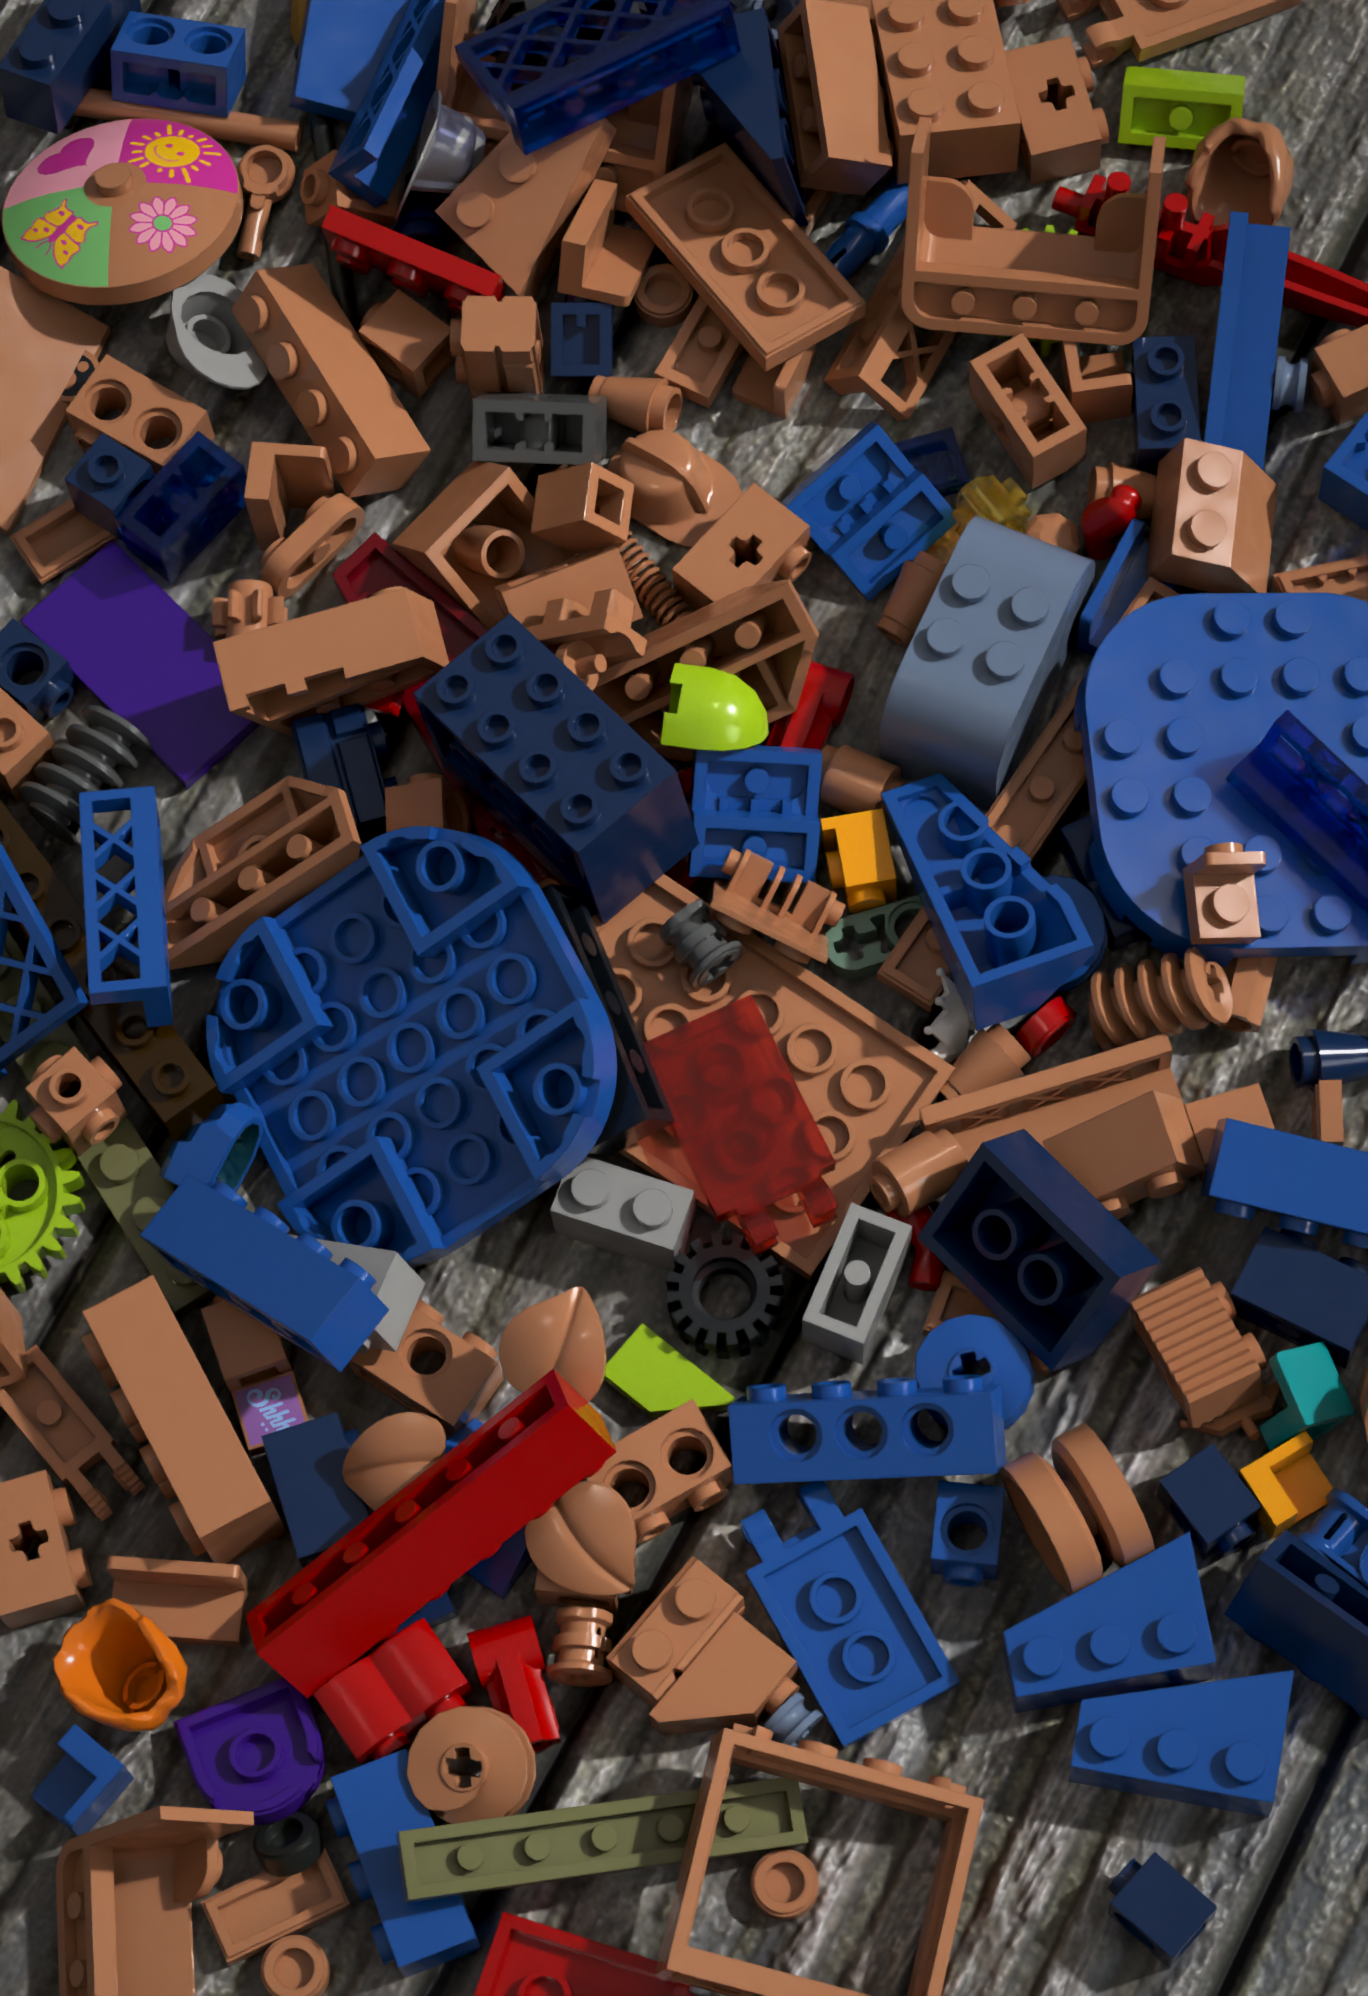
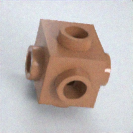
M75 1046L63 1056L59 1054L54 1055L43 1062L34 1072L32 1083L25 1088L35 1106V1109L28 1114L34 1124L53 1144L62 1138L79 1157L91 1146L102 1142L111 1135L119 1122L128 1114L116 1092L123 1085L118 1076L102 1058L96 1056L89 1062Z

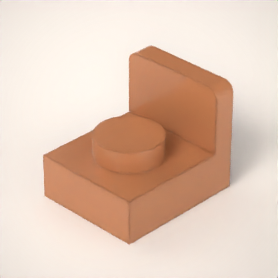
M332 150L305 169L300 194L305 204L307 225L314 227L322 226L330 205L383 226H387L395 221L394 217L398 209L397 181L388 200L374 208L338 180L327 174L338 150Z
M1235 842L1213 844L1205 847L1204 854L1183 868L1191 945L1249 944L1261 937L1254 874L1266 866L1264 851H1243V845Z

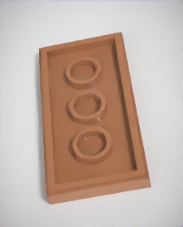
M726 142L626 195V210L765 372L865 317L866 302Z

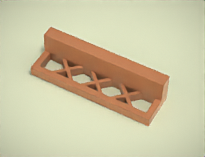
M969 179L959 181L972 194L975 205L974 213L976 212L992 228L1015 229L1017 223ZM905 237L868 300L865 317L857 320L823 380L839 395L865 392L897 421L909 420L957 333L934 330V335L928 346L917 348L914 324L906 317L901 305ZM903 358L907 383L900 396H898L881 379L893 359Z
M1167 1033L921 1107L919 1108V1133L926 1130L934 1133L941 1128L948 1130L961 1145L969 1162L983 1142L1021 1129H1025L1044 1147L1042 1141L1151 1090L1182 1099L1171 1069L1173 1049Z

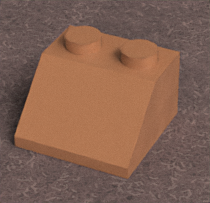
M1184 437L1158 462L1145 578L1151 576L1157 581L1210 593H1267L1278 485L1244 451Z
M472 461L391 543L403 557L488 630L504 618L493 587L578 555H573L531 534L534 497L509 466L488 461Z

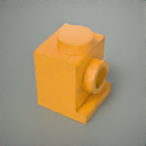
M883 808L820 819L822 846L826 855L831 889L843 888L849 912L857 914L886 905L887 902L897 901L896 874Z

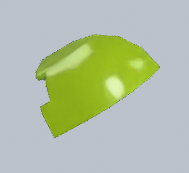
M682 663L674 664L670 679L669 713L664 712L660 745L697 750L729 751L746 749L760 744L769 735L767 711L755 690L736 675L711 667Z

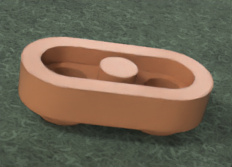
M338 493L332 497L325 495L319 498L308 509L304 522L288 538L281 537L267 548L261 558V566H263L260 576L261 581L269 583L273 587L274 593L277 596H283L285 599L299 592L354 538L364 521L365 511L351 498H348L345 493Z

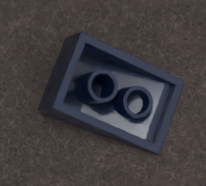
M764 8L693 23L696 48L687 50L686 57L692 83L694 86L700 85L701 101L707 121L717 119L728 146L798 226H808L804 188L800 187L781 54Z

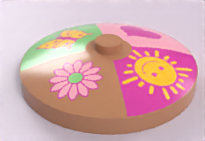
M151 118L124 119L98 124L75 132L52 144L32 159L16 177L7 193L2 209V229L11 259L17 270L28 282L42 292L68 302L86 305L128 304L157 297L177 289L211 267L227 250L237 234L242 220L244 200L233 160L221 144L211 136L189 125L169 120Z

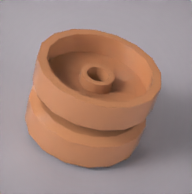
M1084 1422L1053 1439L1051 1455L1056 1471L1047 1460L1033 1451L1002 1466L1000 1470L1003 1485L1023 1529L1051 1576L1068 1596L1102 1579L1103 1565L1098 1548L1109 1561L1121 1568L1155 1550L1148 1524L1127 1480L1106 1446L1092 1428Z

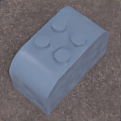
M974 516L965 527L952 552L893 680L879 729L880 759L900 766L901 777L912 782L941 773L976 807L989 811L1015 773L1078 636L1079 618L1094 590L1095 561L980 516Z

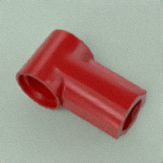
M811 660L796 711L775 721L766 746L817 748L822 751L827 744L832 728H838L844 718L852 695L855 674Z
M532 1615L467 1633L481 1687L483 1690H488L492 1708L508 1714L525 1730L535 1753L545 1751L549 1747L561 1743L558 1721L543 1677V1673L547 1671Z

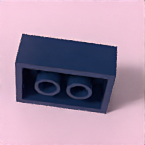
M1025 1129L983 1142L917 1236L1052 1372L1094 1355L1161 1262Z

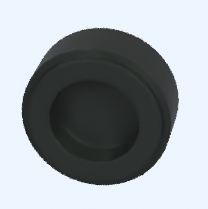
M296 1811L282 1820L262 1825L253 1840L254 1851L263 1869L268 1874L277 1877L292 1876L312 1866L322 1854L325 1844L324 1837L315 1819L304 1811Z

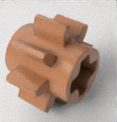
M244 579L230 583L227 586V599H212L211 626L215 627V637L228 638L287 621L288 608L284 607L285 598L283 596L273 597V587L264 581Z

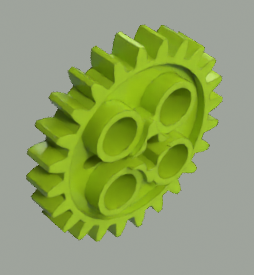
M12 1100L3 1114H0V1288L2 1289V1283L10 1281L14 1288L22 1294L26 1292L23 1274L29 1270L44 1280L48 1277L47 1270L42 1263L46 1255L60 1260H65L67 1257L57 1240L59 1236L78 1237L79 1235L75 1223L67 1218V1215L85 1212V1205L80 1197L69 1193L84 1187L85 1183L80 1172L69 1170L78 1162L72 1148L59 1149L64 1140L60 1138L53 1144L39 1130L29 1116L22 1122L23 1110L18 1101ZM8 1154L16 1155L14 1160L3 1165V1160ZM24 1180H36L39 1182L36 1193L29 1199L24 1201L10 1199L13 1187Z

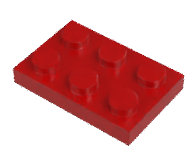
M330 205L321 228L330 250L337 254L335 261L340 265L364 275H369L371 268L387 273L393 277L391 285L419 298H424L427 291L449 300L447 308L461 316L462 301H465L467 296H495L498 302H501L504 296H506L501 275Z

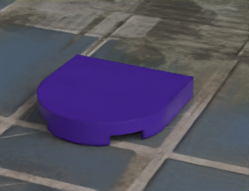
M284 1677L173 1722L194 1783L202 1798L211 1809L254 1812V1825L273 1823L290 1816L304 1806L313 1796L322 1780L326 1764V1750L309 1699Z

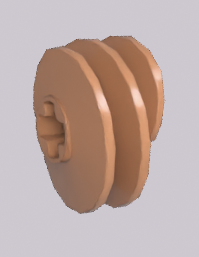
M459 1706L438 1713L419 1730L409 1750L407 1777L414 1796L427 1809L432 1810L436 1816L450 1824L512 1816L517 1814L530 1797L536 1779L535 1751L525 1730L508 1714L486 1706ZM466 1758L481 1761V1776L465 1772Z

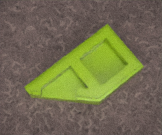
M643 1323L606 1364L604 1380L651 1418L661 1417L691 1399L695 1401L699 1410L716 1409V1412L728 1411V1405L735 1401L733 1395Z

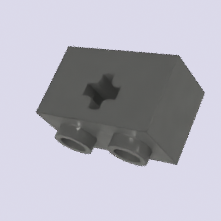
M485 392L473 399L472 461L581 465L593 462L597 464L606 458L607 396Z

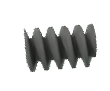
M95 705L85 706L81 711V719L84 725L72 724L66 729L65 736L69 745L57 743L50 749V756L54 764L42 762L36 766L34 774L39 783L27 781L19 787V794L27 806L28 812L48 832L70 846H76L78 843L68 826L71 822L80 825L79 793L101 791L99 787L102 784L122 789L124 783L115 771V767L119 764L136 771L140 765L130 751L133 745L146 751H152V745L138 728L118 714Z

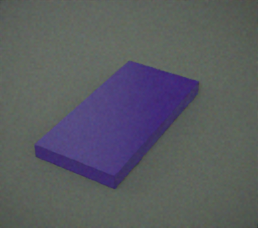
M112 540L20 620L26 629L68 660L75 679L105 709L123 717L141 731L152 745L150 753L187 790L260 726L256 722L229 711L213 646L215 640Z

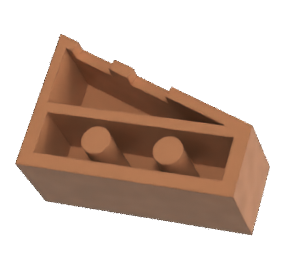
M560 78L445 199L435 212L496 274L501 275L502 280L518 296H532L535 302L542 288L540 283L556 250H560L566 229L581 198H585L617 129L574 86Z
M401 586L385 588L374 593L369 598L213 642L229 711L289 737L293 736L290 726L293 720L319 713L325 715L330 710L356 703L363 704V706L431 679L449 664L434 602Z

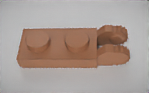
M35 1344L25 1352L28 1379L0 1387V1406L64 1485L68 1487L71 1484L82 1500L102 1522L113 1512L109 1508V1501L98 1488H94L84 1477L83 1474L101 1459H104L113 1471V1477L125 1491H129L135 1496L145 1488V1485L115 1449L118 1445L113 1437Z

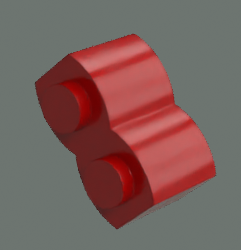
M422 1618L385 1641L369 1656L357 1661L334 1676L313 1695L361 1765H364L403 1749L408 1751L412 1746L408 1739L411 1735L427 1724L438 1713L459 1706H467L464 1699L473 1692V1689L426 1619Z

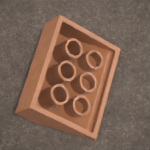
M1 266L0 533L11 536L68 420L65 410L69 404L59 401L84 351L87 350L98 359L111 330L103 322L59 298L42 292L27 280Z

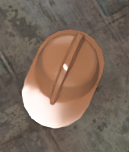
M650 430L635 438L628 436L622 447L613 454L606 468L634 484L630 518L641 523L665 540L684 548H692L743 494L736 478L722 464L695 448L682 435L668 430Z

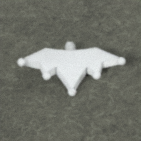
M940 967L936 969V975L941 977L944 993L935 998V1004L941 1006L943 1011L930 1026L924 1028V1033L926 1035L932 1034L940 1041L930 1051L947 1063H950L965 1049L968 1031L975 1030L960 998L955 983L945 975V969Z

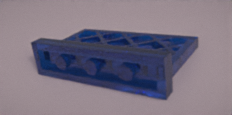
M549 0L454 47L458 61L511 126L514 141L526 156L740 52L741 47L731 3L728 0H618L612 12L589 10L590 5L601 0ZM634 1L659 3L654 15L629 13ZM674 5L689 6L670 15ZM549 25L565 26L560 38L535 36L538 30ZM580 27L605 29L600 41L575 39ZM620 31L635 32L616 41ZM497 50L511 52L506 64L481 62L480 58ZM527 53L551 55L546 67L521 65ZM567 56L581 58L562 67ZM513 82L527 84L511 93H508Z

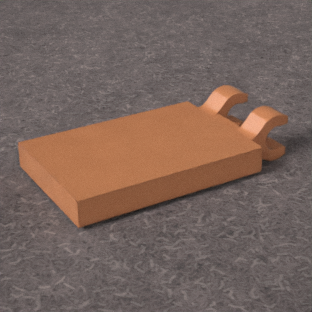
M1057 0L1067 21L1082 18L1089 14L1096 6H1100L1107 21L1099 22L1086 28L1085 34L1090 43L1082 46V51L1092 69L1100 68L1113 62L1130 48L1137 61L1141 62L1300 5L1301 0Z

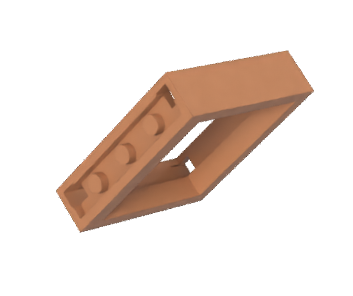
M734 1723L733 1730L723 1728L711 1739L654 1976L727 1996H871L688 1946L732 1763L945 1822L907 1991V1996H941L985 1799L965 1794L967 1787L951 1783V1778L928 1776L927 1783L902 1777L903 1767L886 1760L864 1758L862 1765L837 1759L838 1749L824 1743L799 1740L798 1746L793 1747L772 1741L773 1731L758 1725L755 1728Z

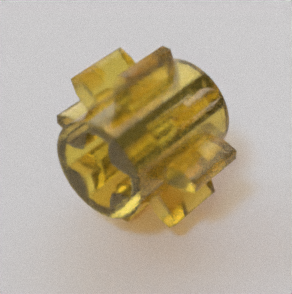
M994 475L975 478L967 483L957 495L955 502L957 509L952 511L951 514L959 523L955 531L961 536L970 520L974 516H980L1025 534L1028 527L1026 518L1031 516L1032 513L1024 504L1028 496L1011 477L1002 484Z

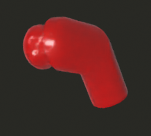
M928 1204L908 1217H902L894 1210L886 1212V1216L912 1226L911 1245L915 1251L908 1282L909 1286L921 1291L937 1292V1289L940 1288L945 1265L917 1238L934 1213Z

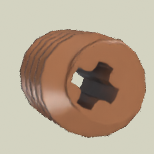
M1193 946L1185 951L1184 967L1175 953L1164 954L1161 958V974L1151 959L1140 960L1137 967V978L1128 965L1117 966L1114 971V984L1105 971L1094 972L1091 977L1089 1020L1096 1042L1102 1051L1105 1052L1115 1049L1117 1046H1125L1167 1033L1168 1036L1180 1035L1187 1027L1190 1030L1204 1029L1210 1022L1214 1024L1227 1023L1232 1015L1233 997L1228 978L1222 966L1217 962H1207L1201 951Z

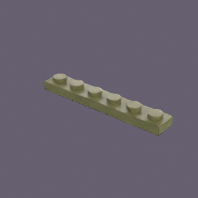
M782 1777L726 1785L709 1859L800 1847L809 1843L798 1781ZM699 1789L398 1831L395 1836L405 1903L681 1864Z

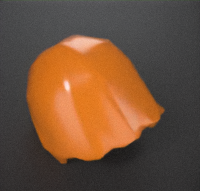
M116 1598L108 1599L88 1609L85 1617L66 1631L62 1638V1647L53 1659L60 1693L75 1711L89 1719L120 1731L141 1732L155 1730L166 1721L170 1712L179 1705L185 1695L188 1666L176 1644L150 1618L139 1613L131 1605Z

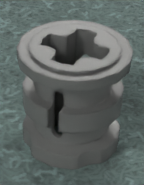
M703 900L686 905L679 912L671 916L659 931L660 938L665 945L673 944L676 949L673 956L683 967L690 965L693 969L689 981L694 987H702L723 975L739 960L745 948L738 940L728 942L725 939L728 931L717 919L713 921L709 919V908Z

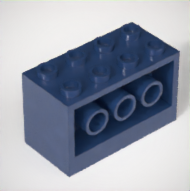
M511 613L413 693L442 767L564 886L580 889L588 910L603 924H606L700 844L677 771Z

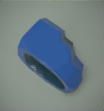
M242 1102L218 1105L206 1120L189 1126L183 1139L173 1142L159 1174L178 1186L189 1174L209 1187H212L219 1180L234 1191H237L256 1156L263 1135L264 1121L259 1111Z

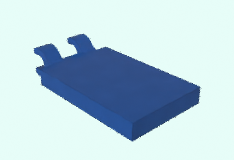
M307 0L289 107L352 123L411 0Z
M812 1481L798 1489L800 1493L798 1498L814 1526L782 1543L764 1509L740 1521L742 1525L740 1529L745 1539L761 1562L745 1571V1576L789 1655L797 1661L799 1673L841 1748L844 1750L959 1686L960 1680L863 1509L859 1508L844 1517L824 1481Z

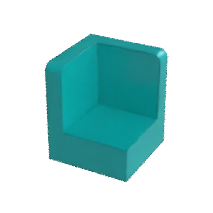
M1324 1341L1280 1351L1269 1359L1270 1366L1288 1405L1287 1408L1259 1427L1269 1451L1274 1450L1304 1431L1308 1432L1312 1440L1319 1439L1355 1414Z

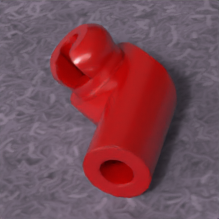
M1117 485L1111 489L1109 497L1097 499L1084 509L1081 517V528L1085 549L1091 558L1104 560L1110 557L1116 548L1115 537L1126 531L1133 518H1138L1136 512L1142 506V498L1137 490L1128 485Z

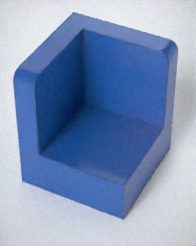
M74 1724L57 1743L65 1753V1756L34 1790L33 1798L72 1833L79 1836L90 1831L134 1780V1777L120 1761Z

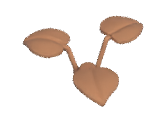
M573 1287L555 1297L534 1304L521 1311L508 1323L499 1344V1360L507 1381L515 1389L521 1392L526 1391L549 1371L554 1369L588 1403L596 1396L601 1388L606 1371V1345L597 1309L584 1287ZM401 1412L377 1421L367 1428L350 1447L342 1468L344 1482L372 1510L376 1511L446 1455L444 1454L446 1435L443 1426L437 1419L417 1412ZM595 1481L579 1482L557 1499L543 1516L526 1524L525 1540L529 1555L536 1567L554 1583L578 1593L601 1596L622 1594L634 1588V1561L637 1539L635 1521L627 1502L610 1486Z

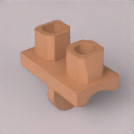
M612 588L595 592L590 615H588L589 610L577 601L560 598L547 601L542 624L525 627L592 691L597 686L599 674L606 671L607 664L644 657L647 640L631 629L635 603L618 590Z

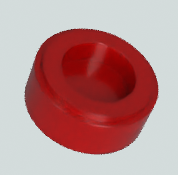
M1061 996L1056 997L1038 1010L1016 1034L1015 1039L1030 1057H1038L1049 1050L1068 1032L1076 1021L1077 1013Z

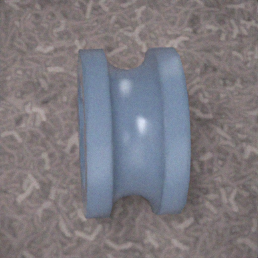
M1277 356L1271 411H1279L1282 406L1288 405L1293 408L1294 413L1302 414L1308 359L1301 358L1298 363L1290 364L1286 361L1285 356Z
M797 1692L770 1717L763 1727L773 1731L772 1741L797 1747L799 1740H805L823 1718V1714L817 1709L808 1711L803 1705L805 1697L800 1692Z

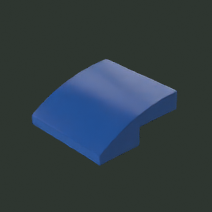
M872 421L781 502L786 508L810 525L811 541L867 601L872 600L900 574L905 560L912 561L918 551L925 552L960 520V517L927 477L911 465L883 429Z
M754 745L746 749L729 751L694 749L690 815L700 844L688 853L689 877L729 879L730 875L720 871L729 851L733 848L743 853L745 848L774 862V866L766 881H771L777 868L781 865L786 868L781 882H792L798 873L803 876L801 883H807L808 880L815 883L820 834L818 804L823 757L821 750L817 748Z

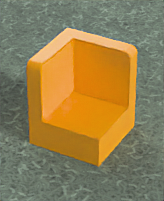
M1307 1431L1298 1434L1239 1470V1478L1261 1505L1258 1521L1270 1540L1328 1505L1325 1497L1333 1487L1310 1453L1314 1441Z

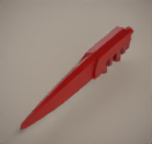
M1118 171L1111 173L1106 183L1105 177L1095 174L1085 195L1060 186L1053 199L1052 209L1077 218L1074 230L1078 231V235L1095 236L1097 215L1101 206L1114 195L1129 193L1131 179L1126 173ZM1170 193L1164 199L1162 212L1159 211L1154 268L1203 287L1222 286L1229 222L1214 226L1215 216L1203 212L1198 225L1185 221L1188 207L1187 198L1180 193ZM1288 251L1282 305L1360 328L1368 324V284L1326 265Z

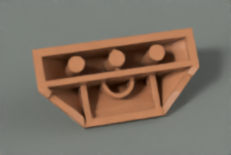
M790 579L744 587L642 636L647 640L644 657L607 664L606 671L599 674V681L593 692L662 757L688 762L693 759L694 749L660 745L664 712L669 713L670 679L675 663L711 667L736 675L755 690L767 711L769 724L796 711L819 632Z
M288 775L192 839L170 874L165 886L170 970L223 962L228 951L239 936L261 916L277 917L359 858L361 841L345 791Z

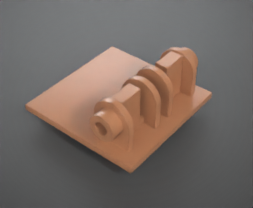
M731 848L720 870L730 875L729 880L714 878L712 882L709 907L719 911L716 919L739 933L750 935L753 929L775 939L774 948L795 961L808 964L812 957L826 964L828 960L829 938L825 937L827 931L822 929V926L825 922L835 927L846 904L836 900L837 893L808 880L791 912L788 909L800 887L803 876L798 873L795 875L780 905L771 902L783 878L786 868L781 865L777 868L763 897H761L759 893L774 866V862L745 848L743 853Z

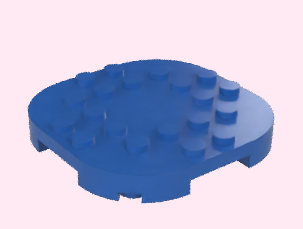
M1195 593L1165 597L1131 612L1116 624L1103 639L1083 674L1074 706V732H1081L1094 837V841L1088 849L1090 864L1100 891L1111 909L1120 920L1126 916L1140 930L1153 938L1149 945L1163 953H1175L1180 960H1184L1187 948L1194 946L1201 951L1207 962H1217L1222 967H1227L1233 958L1349 955L1350 964L1368 963V602L1334 593ZM1235 842L1243 845V851H1264L1266 866L1254 874L1261 937L1249 944L1191 945L1183 868L1204 854L1205 847L1213 844Z
M432 826L400 828L371 839L360 846L364 853L362 857L275 918L261 916L252 923L230 948L215 978L222 980V985L217 999L215 1015L207 1014L206 1018L207 1050L214 1079L220 1093L234 1094L237 1102L248 1104L259 1111L264 1121L263 1135L259 1145L286 1196L277 1205L293 1229L298 1234L303 1231L315 1239L396 1251L410 1267L431 1263L456 1251L570 1174L588 1155L601 1135L612 1107L617 1080L616 1045L608 1015L533 875L512 853L486 838L471 833Z

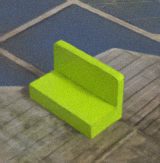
M1127 66L1123 83L1118 143L1153 146L1154 136L1166 137L1165 147L1196 150L1197 144L1213 127L1233 117L1242 118L1246 77L1241 75Z

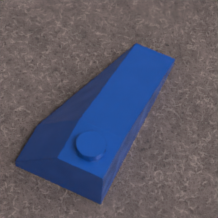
M941 773L881 793V800L951 978L953 983H955L975 1030L978 1031L1037 1010L1094 954V944L1071 897L1056 882L1050 885L1031 866V859L1018 846L1012 848L989 827L988 818Z

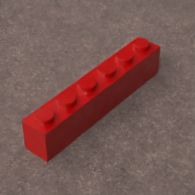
M554 1369L549 1371L248 1612L245 1616L256 1653L308 1699L321 1686L348 1668L351 1663L375 1644L390 1638L400 1624L424 1605L440 1598L454 1581L478 1562L493 1556L499 1550L502 1543L531 1520L543 1516L557 1499L577 1483L596 1474L602 1468L605 1461L617 1452L602 1416Z

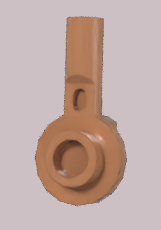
M259 145L250 149L241 158L237 167L242 193L248 198V204L236 255L240 259L250 262H256L260 259L271 205L283 200L291 193L296 183V169L291 157L282 149L270 145Z

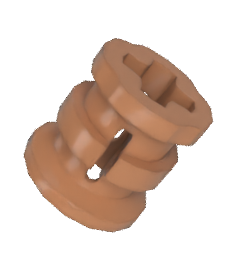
M568 1606L557 1609L556 1626L560 1627V1633L553 1637L552 1652L558 1656L557 1663L547 1667V1677L554 1682L577 1687H597L610 1684L613 1681V1672L604 1667V1660L612 1651V1641L606 1635L607 1631L612 1630L613 1614L595 1607Z

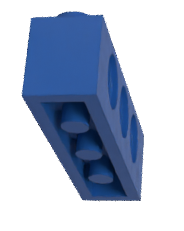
M965 1374L943 1377V1387L917 1388L916 1378L911 1377L876 1381L877 1390L852 1391L851 1381L846 1380L816 1382L811 1384L812 1393L787 1394L786 1384L782 1383L746 1387L747 1396H741L728 1405L734 1485L997 1474L1001 1467L1007 1464L1001 1384L983 1385L982 1375ZM932 1409L939 1412L945 1418L948 1425V1434L945 1440L933 1441L926 1438L920 1432L917 1424L920 1410ZM867 1412L878 1419L882 1428V1437L879 1443H865L856 1436L852 1427L855 1413ZM791 1415H802L813 1423L816 1429L814 1446H801L792 1440L788 1432V1420Z

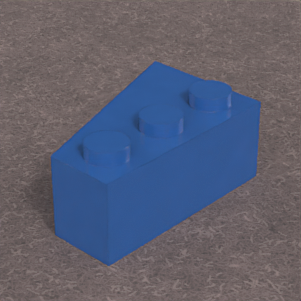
M1190 1531L1003 1632V1653L1015 1714L1078 1703L1084 1699L1147 1691L1213 1679L1217 1661Z
M1294 1670L1081 1700L1068 1782L1269 1818L1274 1804Z

